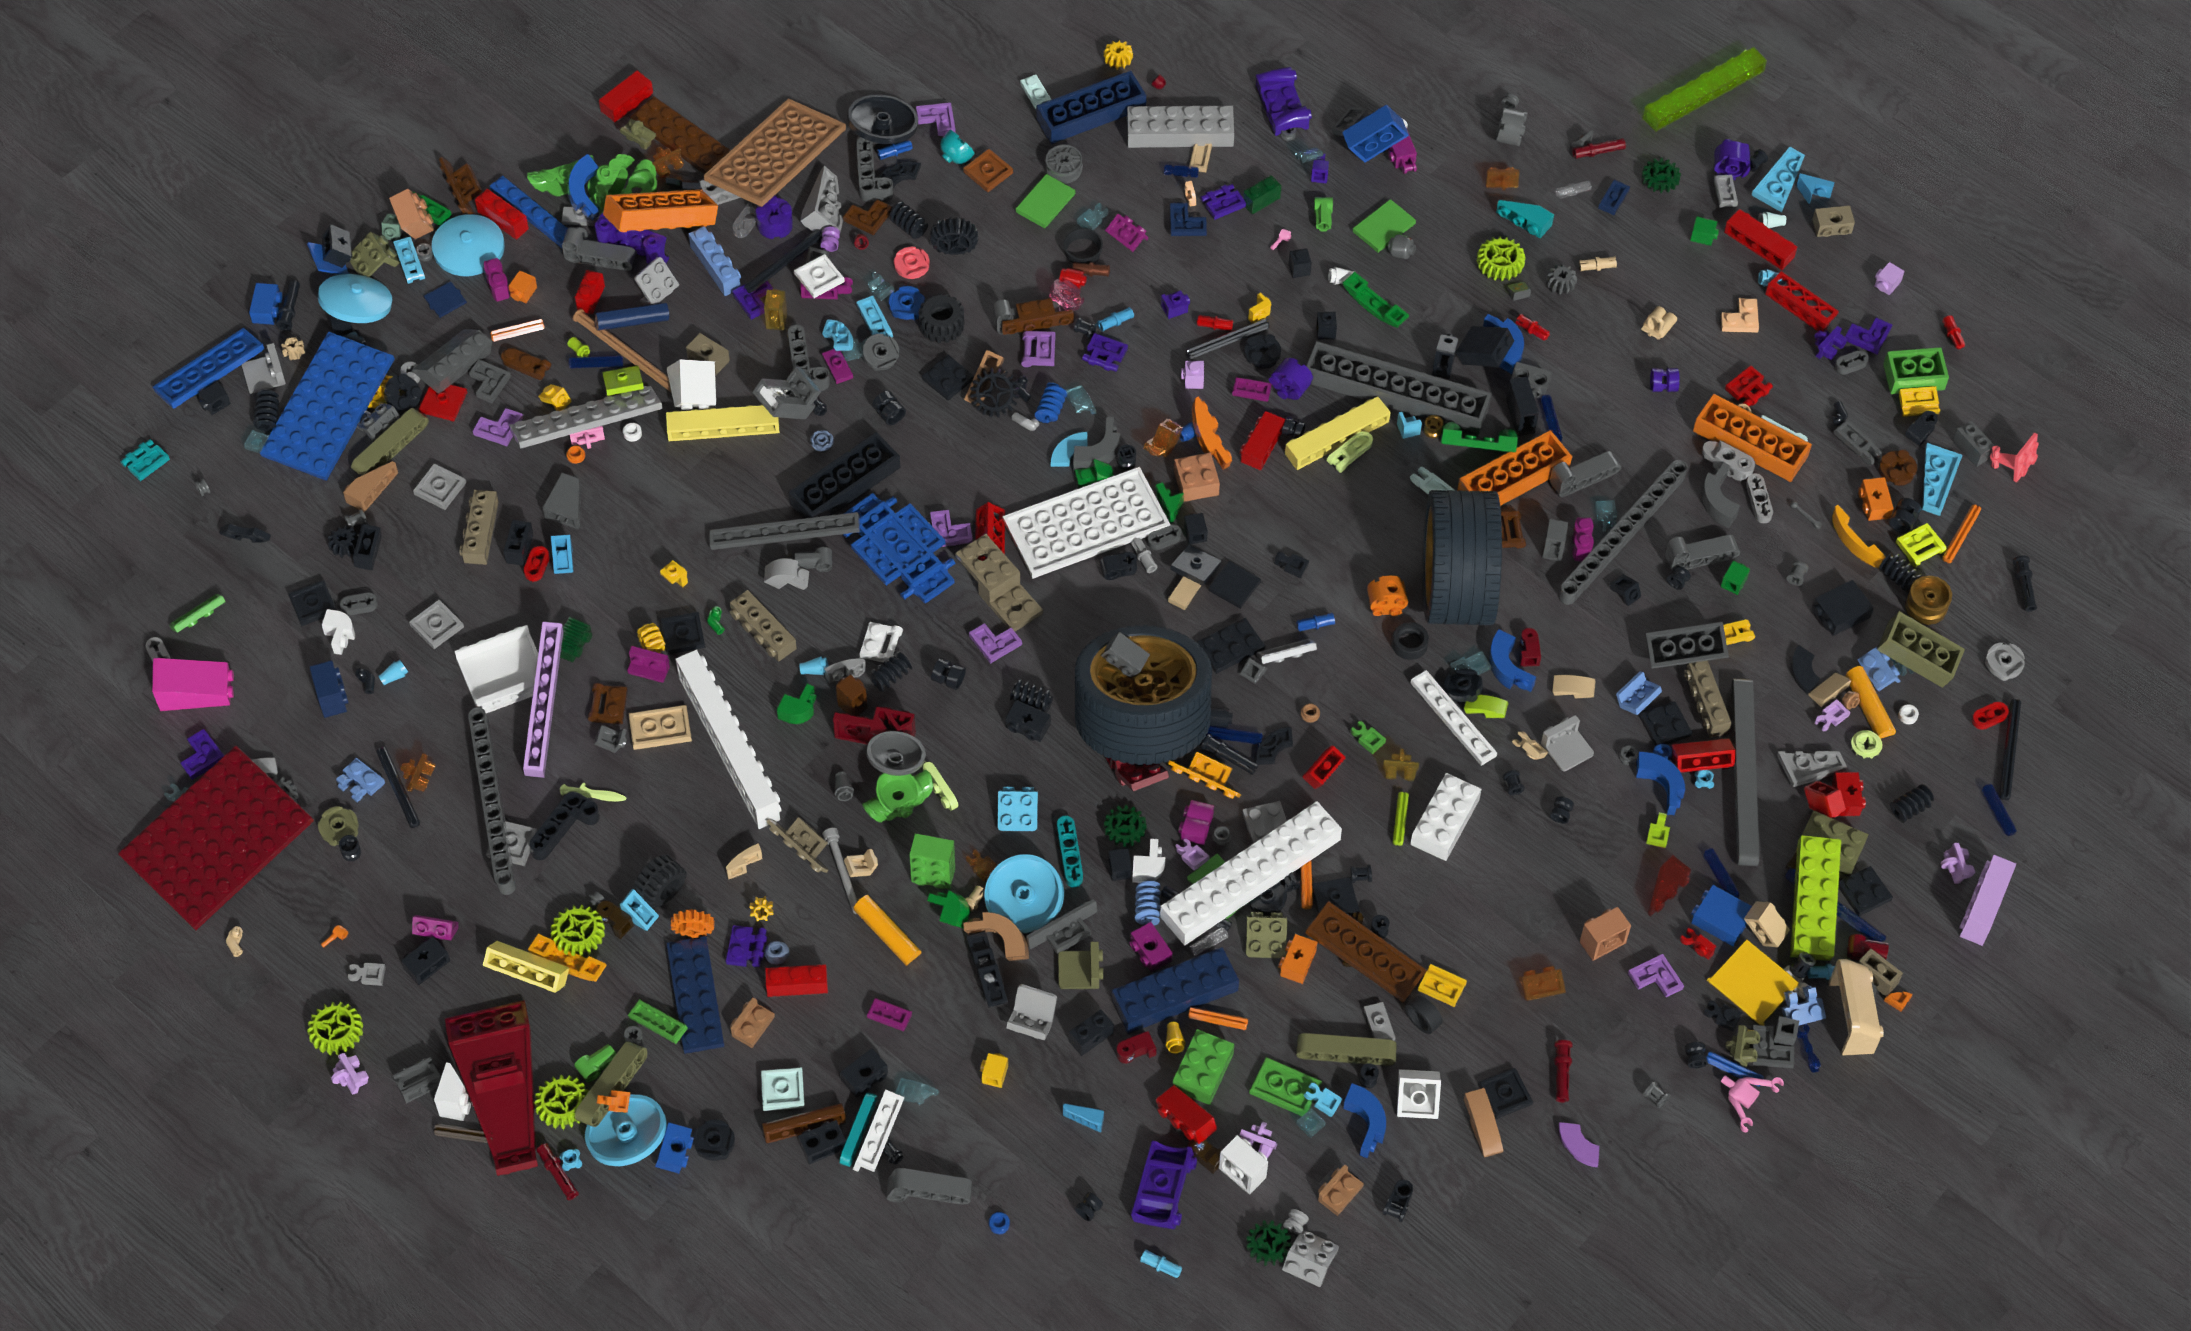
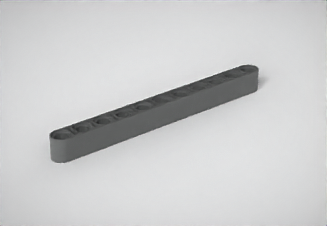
M1673 461L1562 583L1559 599L1563 604H1573L1681 485L1685 479L1688 467L1684 461Z
M1733 678L1731 698L1733 747L1735 749L1734 793L1737 865L1758 866L1759 834L1753 679Z
M476 707L469 712L468 717L494 879L499 892L503 895H509L515 891L516 882L490 723L485 710Z

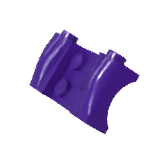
M1291 67L1279 68L1256 75V87L1275 136L1281 134L1282 130L1285 131L1290 128H1303L1307 130L1309 129V119H1312L1311 110L1301 105L1294 86V80H1297L1296 71L1292 70Z
M603 213L595 223L598 242L631 247L636 250L638 255L646 256L648 264L657 257H661L665 263L668 262L669 256H665L664 253L667 239L665 236L646 229L643 231L629 230L627 232H620L609 222Z
M1152 1140L1131 1214L1134 1222L1168 1229H1175L1176 1225H1180L1182 1214L1179 1213L1178 1203L1186 1174H1190L1192 1169L1195 1170L1197 1158L1194 1157L1192 1147L1173 1148Z

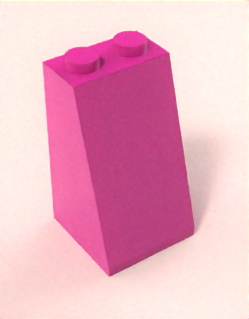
M153 658L152 692L160 711L230 705V698L234 697L233 686H231V681H234L233 670L229 669L227 662Z

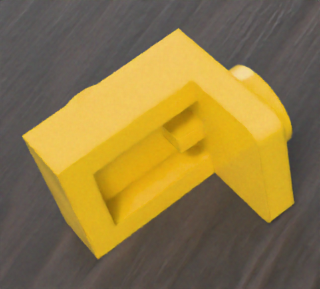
M1261 292L1257 294V305L1249 309L1248 320L1251 323L1262 320L1270 315L1271 301Z
M551 384L545 387L538 396L542 402L552 404L556 411L564 410L572 402L563 387Z
M674 560L660 570V574L671 584L677 582L683 588L688 583L687 571Z

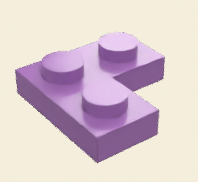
M951 103L916 106L918 124L936 123L938 136H944L950 129L956 133Z
M505 408L498 422L480 417L473 430V434L508 446L513 437L509 425L522 421L523 415L522 413Z
M949 510L930 512L932 527L945 539L946 544L942 547L973 542L970 523L951 525Z
M986 624L969 632V637L990 664L1022 645V640L1012 628L996 637Z
M1663 954L1628 971L1629 977L1638 990L1656 982L1665 997H1668L1684 988L1683 983Z

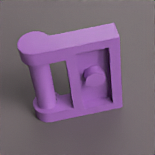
M1024 332L1022 338L1024 340V356L1021 360V365L1023 367H1031L1032 365L1054 366L1055 332ZM1037 340L1036 357H1031V341Z

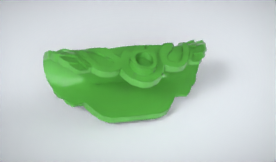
M625 154L616 155V158L612 159L608 165H600L596 175L590 179L587 190L591 196L590 200L600 211L599 215L604 211L606 195L621 194L628 178L626 168L635 161L633 157Z
M579 159L553 169H542L541 171L527 173L528 180L540 192L548 191L554 196L568 194V182L571 171Z
M645 159L637 164L628 180V185L625 189H622L621 194H634L632 189L636 187L642 189L641 193L657 192L656 168L650 160Z
M927 770L914 776L911 774L893 776L882 773L876 782V797L863 803V808L871 818L878 822L890 821L897 816L907 818L913 813V808L922 804L931 794L933 789L932 776ZM904 794V797L901 800L894 799L895 797Z

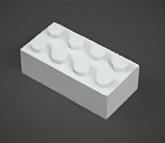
M1446 773L1412 834L1411 845L1446 861L1479 802L1481 788Z

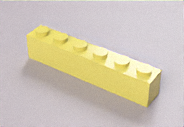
M1379 397L1369 399L1364 404L1353 407L1349 412L1336 416L1330 422L1322 423L1318 428L1305 432L1297 439L1290 440L1286 444L1285 455L1296 470H1299L1337 450L1357 433L1362 431L1370 433L1389 423L1390 411Z
M763 405L666 413L669 441L780 433L779 417H773Z

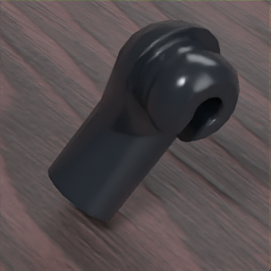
M358 668L355 676L365 684L364 692L366 694H373L375 676L366 669Z

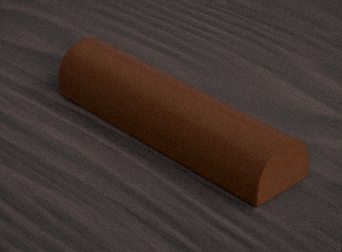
M839 1103L762 1124L766 1143H771L801 1135L805 1130L816 1129L827 1121L833 1122L837 1120L838 1125L846 1123L843 1105Z

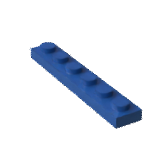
M501 176L490 185V190L526 215L527 220L562 248L567 227L504 176Z

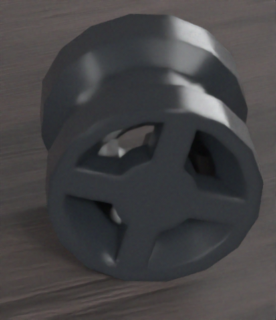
M1676 566L1673 569V574L1667 577V582L1671 587L1681 590L1685 586V582L1690 580L1691 575L1684 567Z

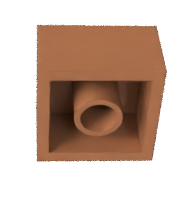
M406 189L389 198L401 229L411 237L417 239L434 230L432 223H434L433 219L426 211L427 204L423 198H419L417 193Z
M1211 453L1175 459L1174 473L1179 491L1184 493V502L1219 495L1220 482Z
M1618 907L1612 910L1607 909L1601 916L1590 918L1584 923L1580 944L1592 961L1626 944L1631 924Z

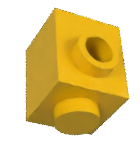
M988 1053L987 1059L982 1061L980 1068L982 1083L1002 1088L1008 1069V1058L999 1053Z

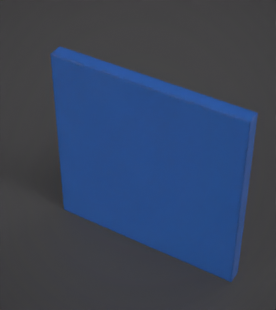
M307 243L318 271L339 275L349 274L346 265L341 268L323 260L321 244Z

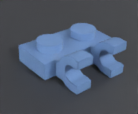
M358 758L343 769V774L336 779L339 783L337 786L342 791H345L352 782L356 784V786L350 789V792L353 794L351 797L356 802L360 801L366 793L372 796L385 784V780Z
M1810 985L1802 987L1806 1001L1798 1003L1797 992H1784L1787 1006L1782 1008L1784 1017L1799 1020V1025L1826 1018L1823 1001L1821 998H1816V987H1811Z

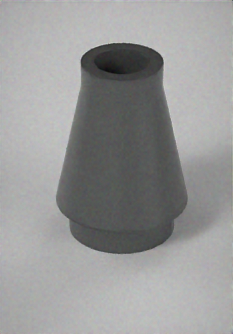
M838 772L835 775V796L840 801H848L853 797L854 789L846 772Z

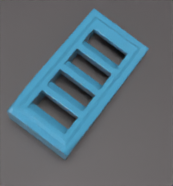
M1071 1104L1063 1105V1116L1095 1131H1102L1104 1121L1103 1110Z

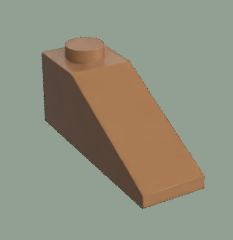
M986 350L973 380L979 382L980 380L977 378V375L980 374L983 378V370H986L987 374H991L990 368H993L994 373H997V369L1001 368L1004 358ZM990 379L983 383L980 392L990 388ZM972 381L970 387H977V385H974ZM969 387L964 400L972 404L977 398H971L970 395L976 392L971 391Z
M392 461L356 478L351 484L347 485L343 492L346 503L365 512L398 474L396 463Z

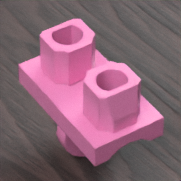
M599 426L571 434V444H587V448L590 449V443L605 440L603 427Z

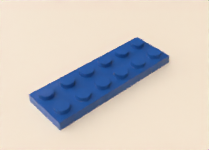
M242 328L153 386L155 393L174 409L256 356L265 348L251 333Z

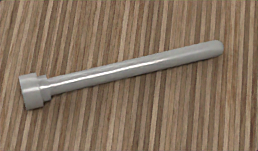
M837 828L826 829L822 833L823 838L831 846L854 914H857L854 911V906L858 901L837 843L840 837Z

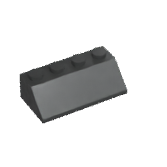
M464 329L413 368L412 372L439 394L472 369L478 359L483 360L491 353L492 340L480 330Z
M1723 622L1646 633L1652 669L1729 657Z

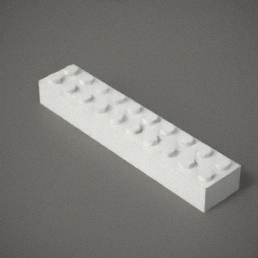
M695 650L676 658L679 680L758 829L768 826L769 824L766 822L768 819L776 822L779 821V812H781L780 798L776 791L773 792L771 790L772 784L769 777L763 775L764 769L761 762L755 760L754 756L756 754L753 747L747 745L746 741L748 740L745 732L739 730L737 717L731 715L729 702L723 700L721 687L715 685L713 672L707 670L705 657L703 655L700 656L698 651Z
M1316 801L1161 905L1160 918L1185 946L1284 879L1289 873L1296 871L1340 841L1342 828Z

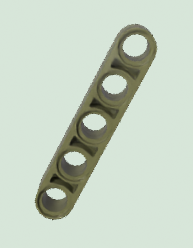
M410 408L355 458L351 468L363 476L386 465L425 429L429 419L415 408Z
M1302 1033L1297 1036L1296 1055L1298 1058L1306 1060L1358 1064L1371 1063L1374 1065L1390 1066L1396 1063L1397 1043L1388 1039Z
M628 1041L625 1042L576 1109L575 1119L592 1127L598 1126L609 1109V1105L597 1103L598 1095L610 1096L611 1090L624 1091L645 1062L648 1053L647 1049Z

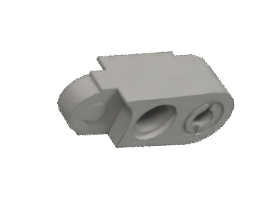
M1721 440L1719 443L1708 441L1703 446L1702 454L1704 458L1713 463L1714 468H1720L1723 462L1730 465L1728 477L1742 481L1753 473L1755 461L1750 455Z

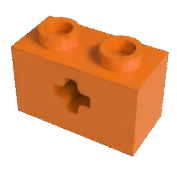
M1885 477L1864 479L1861 487L1858 489L1859 498L1863 500V512L1867 514L1868 521L1890 519L1894 508Z
M1295 934L1293 940H1289L1285 949L1287 951L1286 957L1282 956L1278 966V968H1281L1280 976L1303 984L1317 951L1318 942Z

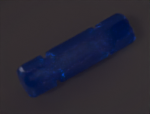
M1168 164L1164 166L1165 175L1174 174V176L1183 177L1191 175L1194 178L1198 177V167L1189 168V166L1179 165L1172 167V165Z

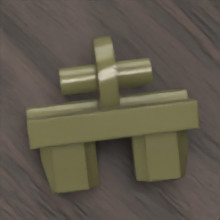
M632 118L620 129V133L625 135L628 140L638 143L644 150L652 144L651 141L656 137V133L643 126V122L640 120L635 121Z
M1739 1025L1738 1035L1733 1036L1732 1041L1726 1042L1725 1048L1730 1050V1056L1740 1062L1741 1066L1747 1067V1063L1757 1061V1051L1755 1048H1750V1044H1758L1760 1042V1034L1755 1030H1748L1745 1025Z

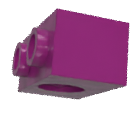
M1152 922L1131 932L1129 944L1134 952H1138L1141 963L1145 968L1148 967L1151 973L1172 962V951ZM1151 946L1154 949L1148 950L1146 947Z

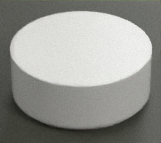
M637 423L626 424L623 428L624 438L631 442L639 440L642 436L640 425Z
M1910 704L1903 705L1898 713L1900 721L1905 724L1915 723L1919 715L1918 709Z

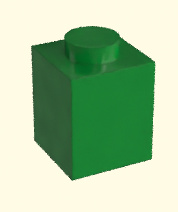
M1696 217L1690 241L1711 246L1713 239L1717 240L1719 229H1716L1718 221Z
M1733 561L1723 577L1721 588L1738 595L1748 579L1750 568L1742 563Z

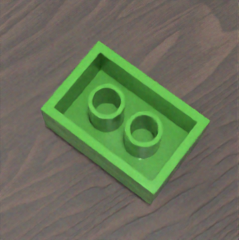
M1942 348L1889 351L1883 363L1891 394H1899L1900 389L1935 386L1937 391L1945 390L1949 379Z
M915 834L910 851L912 882L921 886L930 885L938 889H950L955 872L954 841Z
M1197 1029L1173 1079V1085L1190 1098L1210 1105L1233 1057L1235 1044Z

